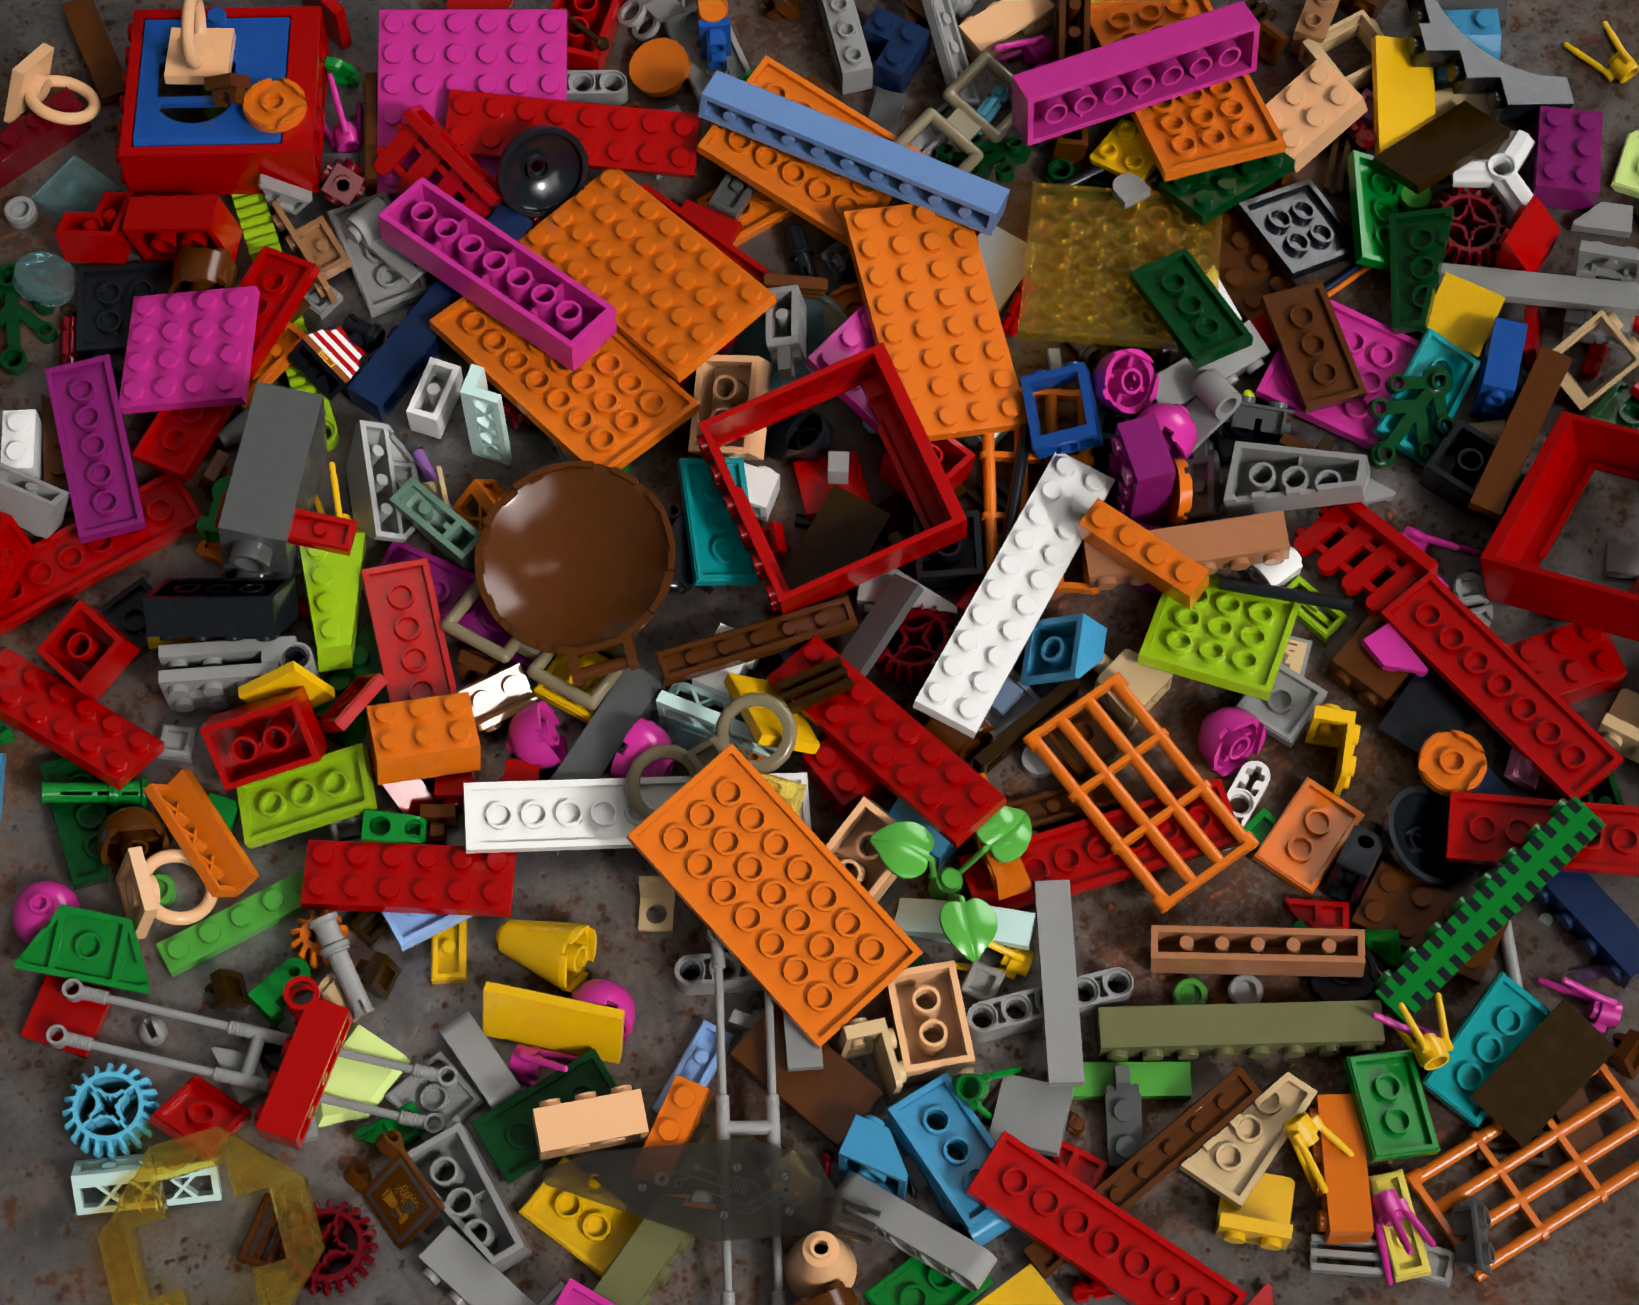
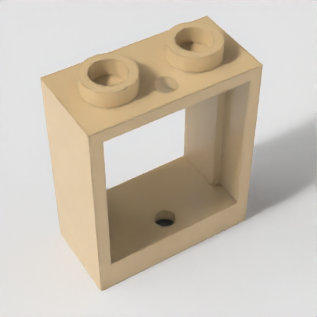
M1362 9L1330 26L1323 43L1310 39L1302 41L1298 60L1306 69L1323 55L1356 90H1359L1372 83V63L1345 77L1325 52L1357 36L1371 53V39L1375 35L1384 36V34L1380 31L1376 20L1370 18Z
M1604 310L1599 311L1553 349L1563 354L1602 322L1632 358L1630 362L1589 395L1567 371L1561 387L1580 410L1587 408L1639 366V342L1634 336L1629 340L1620 330L1625 325L1613 311L1609 314H1606Z

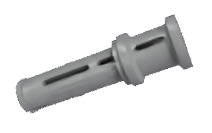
M335 911L323 915L307 925L309 929L314 930L322 948L319 951L320 955L324 959H329L353 1015L352 1017L357 1019L362 1017L363 1012L364 1015L373 1012L374 1007L370 1003L348 953L350 941L349 939H344L336 920L339 916Z

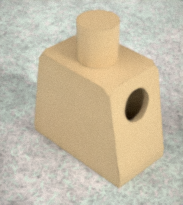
M1124 649L1115 660L1104 653L1103 660L1092 668L1099 674L1095 681L1094 689L1113 674L1120 672L1129 683L1128 688L1147 711L1170 689L1173 674L1137 664L1139 654ZM1113 689L1098 698L1128 732L1139 722Z

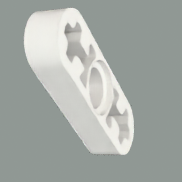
M1260 761L1245 763L1227 793L1229 802L1234 798H1241L1248 804L1249 809L1246 812H1234L1236 819L1243 827L1250 820L1270 781V770ZM1257 772L1260 774L1259 780L1254 783L1251 792L1245 789L1249 781V775Z

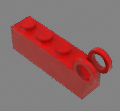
M308 976L294 977L284 987V1000L289 1012L295 1017L294 1025L297 1027L293 1037H287L281 1050L283 1061L279 1071L274 1070L267 1085V1090L270 1091L265 1104H259L253 1119L260 1137L300 1150L353 1021L350 1009L323 1000L317 983ZM299 983H306V984H304V985H299V986L295 987V988L291 991V989H292L295 985H297V984H299ZM299 993H313V997L308 1003L303 1005L293 1003Z

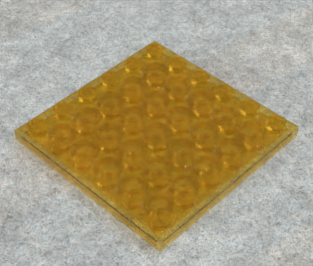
M1033 182L1018 339L1180 350L1129 281V271L1186 248L1218 290L1223 214L1201 226L1160 195L1158 191H1151L1149 197L1124 210L1113 198L1112 188Z

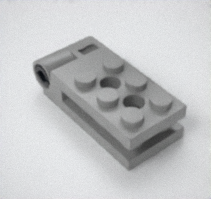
M281 636L267 642H260L254 638L233 642L213 641L158 645V658L163 667V670H158V683L170 710L178 712H190L195 708L203 707L222 710L230 705L248 704L239 698L238 687L291 661H295L321 679L311 648L305 643L297 642L296 636Z

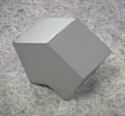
M828 451V484H848L850 451Z

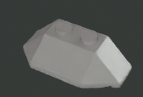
M359 420L356 423L346 464L353 520L357 521V528L365 532L372 539L403 543L417 528L406 519L389 499L411 476L419 481L417 465L403 443L393 435L394 431L389 424Z

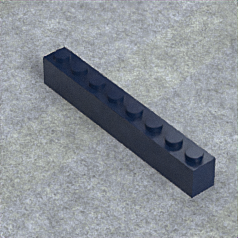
M501 203L495 211H491L485 217V220L518 242L526 233L534 228L532 220L504 203ZM432 280L426 289L425 295L419 302H414L410 306L405 319L400 325H395L390 330L385 343L380 349L376 348L370 354L364 368L360 372H356L349 380L347 389L351 403L383 422L422 375L430 357L436 358L447 344L430 329L429 320L463 296L441 280Z
M1488 766L1480 786L1472 792L1515 796ZM1560 871L1534 896L1540 904L1547 905L1555 914L1556 921L1564 930L1571 931L1579 940L1582 950L1588 956L1595 957L1602 966L1604 965L1603 971L1612 982L1619 983L1625 989L1639 978V928L1588 873Z

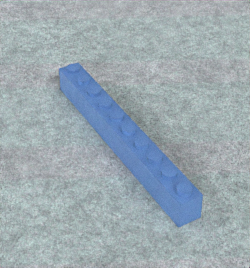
M718 70L701 94L698 117L915 206H922L937 215L986 235H992L1005 211L1010 192L1008 188Z

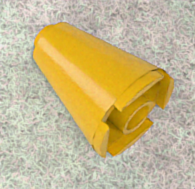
M510 919L498 928L495 938L498 949L502 954L559 989L572 993L586 981L589 973L585 972L584 969L587 961L594 962L597 948L596 931L585 923Z

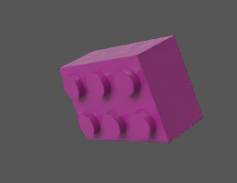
M1549 106L1539 107L1532 130V140L1535 141V146L1531 151L1529 189L1535 197L1540 199L1544 207L1587 212L1594 207L1600 193L1603 112Z
M1152 414L1117 423L1115 436L1111 438L1112 452L1108 454L1109 468H1106V475L1115 479L1112 487L1115 486L1118 494L1116 496L1118 511L1139 523L1165 517L1168 511L1176 469L1156 415Z

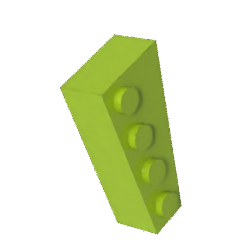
M365 532L355 533L350 556L299 546L300 566L318 672L353 667L357 621L363 587L361 569H364L366 562Z

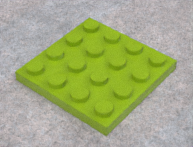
M1215 574L1209 575V585L1190 610L1162 592L1140 649L1137 664L1269 701L1301 603L1219 590L1220 576Z

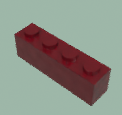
M67 87L43 102L47 107L61 112H79L85 109ZM30 110L0 130V189L91 129L90 121L79 125L57 124L39 117Z

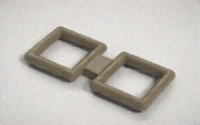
M982 52L943 92V99L956 110L945 119L934 108H927L894 142L907 147L932 123L968 155L957 168L970 173L984 157L982 150L972 143L971 140L981 131L992 142L998 143L1014 127V124L1012 123L1011 111L995 128L958 94L985 67L1011 90L1013 74L990 53Z
M476 579L441 622V629L502 663H508L516 652L533 660L527 669L528 677L589 710H594L598 707L624 671L621 670L604 675L589 695L544 670L555 654L534 649L514 637H511L505 646L501 647L458 624L481 595ZM622 645L603 650L616 658L626 655Z

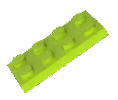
M363 743L325 754L320 761L236 787L244 843L250 849L363 814L364 809H377L368 750Z

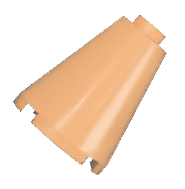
M816 1231L801 1238L792 1246L785 1260L784 1272L786 1282L795 1296L799 1299L805 1297L813 1299L823 1294V1290L828 1285L837 1281H842L845 1287L852 1288L856 1279L857 1264L852 1250L843 1240L829 1232Z

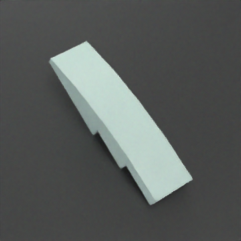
M900 898L895 922L907 935L950 943L944 935L939 921L941 908L948 901ZM990 906L996 914L998 923L997 931L992 941L1003 946L1029 951L1036 918L1035 913Z

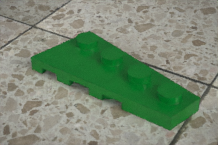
M1353 150L1347 156L1355 263L1384 270L1390 264L1389 214L1399 213L1397 202L1398 198L1402 195L1403 185L1373 166L1374 155Z

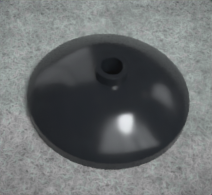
M555 125L531 127L515 136L500 156L496 172L499 192L504 201L516 212L533 218L547 217L567 200L583 190L588 177V157L581 142L568 130ZM539 160L538 165L531 168L532 163Z
M1411 786L1396 793L1386 807L1384 832L1387 845L1396 862L1411 877L1430 886L1447 885L1458 879L1468 863L1446 861L1449 801L1430 788Z

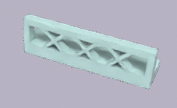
M471 364L460 390V396L472 454L509 465L512 453L501 394L488 391L484 367Z
M683 681L671 685L668 692L661 690L656 699V705L660 717L713 737L715 736L716 722L721 713L707 707L718 705L724 708L732 700ZM679 690L692 695L695 703L677 696ZM739 713L730 726L729 738L731 744L764 758L771 756L778 748L758 745L746 723L737 720L743 718Z
M189 1149L116 1156L115 1159L106 1157L77 1160L71 1173L77 1216L220 1201L223 1196L219 1175L220 1149L207 1161ZM210 1175L213 1190L198 1191L189 1183L196 1176ZM159 1180H169L178 1186L174 1193L170 1195H162L153 1189ZM130 1183L142 1190L136 1198L126 1199L116 1192L122 1184ZM96 1187L106 1194L100 1202L84 1203L82 1189Z

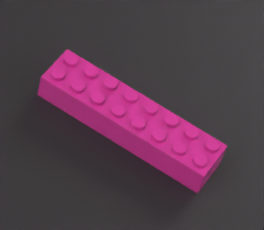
M1240 1L1012 75V123L1026 145L1031 146L1255 72L1257 70L1260 23L1245 2Z
M423 177L378 214L381 240L573 372L617 332L616 310L614 306Z

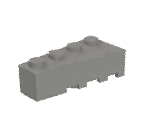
M1235 441L1223 500L1228 517L1365 502L1371 472L1368 456L1364 454Z
M461 1122L407 1152L445 1206L444 1211L501 1273L533 1255L473 1137Z

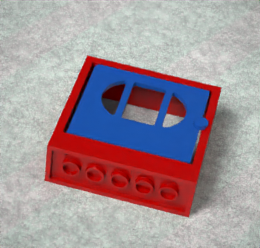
M322 6L205 8L206 28H234L236 41L232 66H235V74L250 76V86L263 79L272 78V81H281L280 78H286L287 76V79L297 83L304 91L307 104L305 117L296 127L283 132V136L282 132L275 134L265 133L251 127L245 119L243 104H231L230 95L228 97L229 108L218 117L209 121L182 123L165 116L159 109L215 107L213 96L158 97L161 68L165 67L171 27L181 28L182 9L134 10L133 23H128L127 26L130 46L125 47V61L128 71H123L122 73L125 95H120V111L123 114V118L117 121V133L120 144H116L114 150L116 163H121L122 184H127L129 192H134L135 197L148 194L155 196H173L175 194H265L258 187V175L261 173L312 191V193H320L321 180L319 176L322 173L328 81L324 65L330 50Z

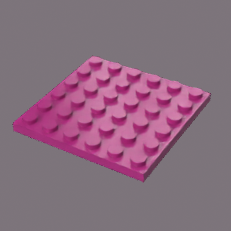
M567 9L379 10L377 148L380 145L387 147L399 133L395 127L403 121L407 124L401 116L408 107L421 105L445 129L450 89L567 101ZM422 138L421 140H422L427 146H429V144ZM414 147L401 164L409 170L422 154ZM473 157L497 182L496 172L499 159ZM445 160L443 161L450 169L452 168ZM532 163L531 168L536 167L538 163ZM436 169L428 181L436 186L442 180L443 175ZM395 171L388 175L377 173V193L385 191L389 196H400L396 191V185L401 177ZM466 183L469 189L473 192L474 190Z

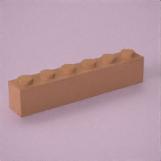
M1283 510L1148 530L1208 569L1209 575L1216 573L1219 569L1231 568L1233 571L1245 570L1253 564L1278 565L1283 563L1284 560L1289 559L1290 544ZM1084 541L1090 589L1111 590L1116 588L1118 584L1131 583V585L1135 586L1147 584L1146 581Z
M1151 925V973L1363 977L1365 929Z

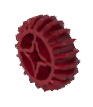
M1469 186L1462 193L1457 188H1454L1449 194L1447 192L1440 194L1438 199L1431 202L1429 209L1453 206L1454 211L1459 212L1457 217H1453L1444 259L1449 261L1450 264L1483 265L1486 267L1493 261L1495 251H1500L1501 249L1497 242L1507 227L1504 225L1507 221V216L1498 215L1501 211V205L1493 206L1491 204L1493 201L1492 196L1487 199L1482 198L1481 190L1477 191L1475 195L1471 194ZM1487 240V243L1482 246L1471 247L1472 242Z
M923 603L919 609L913 610L911 608L876 661L877 669L884 673L888 682L894 680L899 688L906 683L912 691L917 684H921L923 687L958 624L955 620H951L947 611L939 614L936 605L930 610H925ZM942 638V644L938 651L935 652L934 648L937 646V641ZM900 641L902 644L898 647V652L893 656V650Z
M328 1199L326 1208L322 1209L319 1202L314 1201V1212L309 1214L307 1209L301 1208L299 1211L303 1219L298 1221L296 1218H290L289 1220L294 1231H283L282 1236L289 1243L279 1246L280 1252L287 1255L281 1260V1265L283 1268H290L286 1274L290 1281L298 1279L296 1286L299 1290L302 1291L309 1286L311 1296L315 1297L321 1288H323L322 1291L325 1298H331L332 1288H336L339 1295L344 1296L346 1294L344 1285L350 1283L354 1290L358 1289L359 1285L355 1278L359 1275L363 1279H368L370 1275L364 1266L372 1267L376 1265L375 1258L368 1254L379 1251L378 1244L371 1242L377 1237L375 1229H368L372 1223L368 1216L360 1218L362 1211L359 1207L349 1211L348 1202L342 1201L336 1209L334 1200ZM329 1223L326 1230L322 1233H310L318 1226ZM344 1225L350 1227L357 1234V1251L350 1249L349 1245L342 1242L344 1236L342 1229ZM333 1242L337 1249L329 1250L327 1255H325L322 1248L329 1247ZM302 1246L316 1254L314 1261L316 1269L314 1272H311L302 1265ZM348 1263L341 1271L330 1274L331 1269L336 1264Z

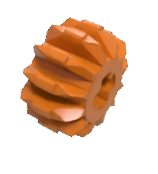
M310 909L308 911L309 919L305 920L304 918L297 917L296 922L300 928L291 929L290 931L291 938L294 939L290 944L292 951L299 952L297 958H302L305 961L310 960V965L314 969L317 968L320 961H323L325 966L329 968L331 964L329 959L321 957L319 952L322 949L318 939L316 942L314 941L316 934L314 930L309 929L307 924L328 914V910H322L320 915L316 916L314 910ZM338 914L337 923L344 939H347L345 936L349 934V929L347 925L341 924L342 918Z

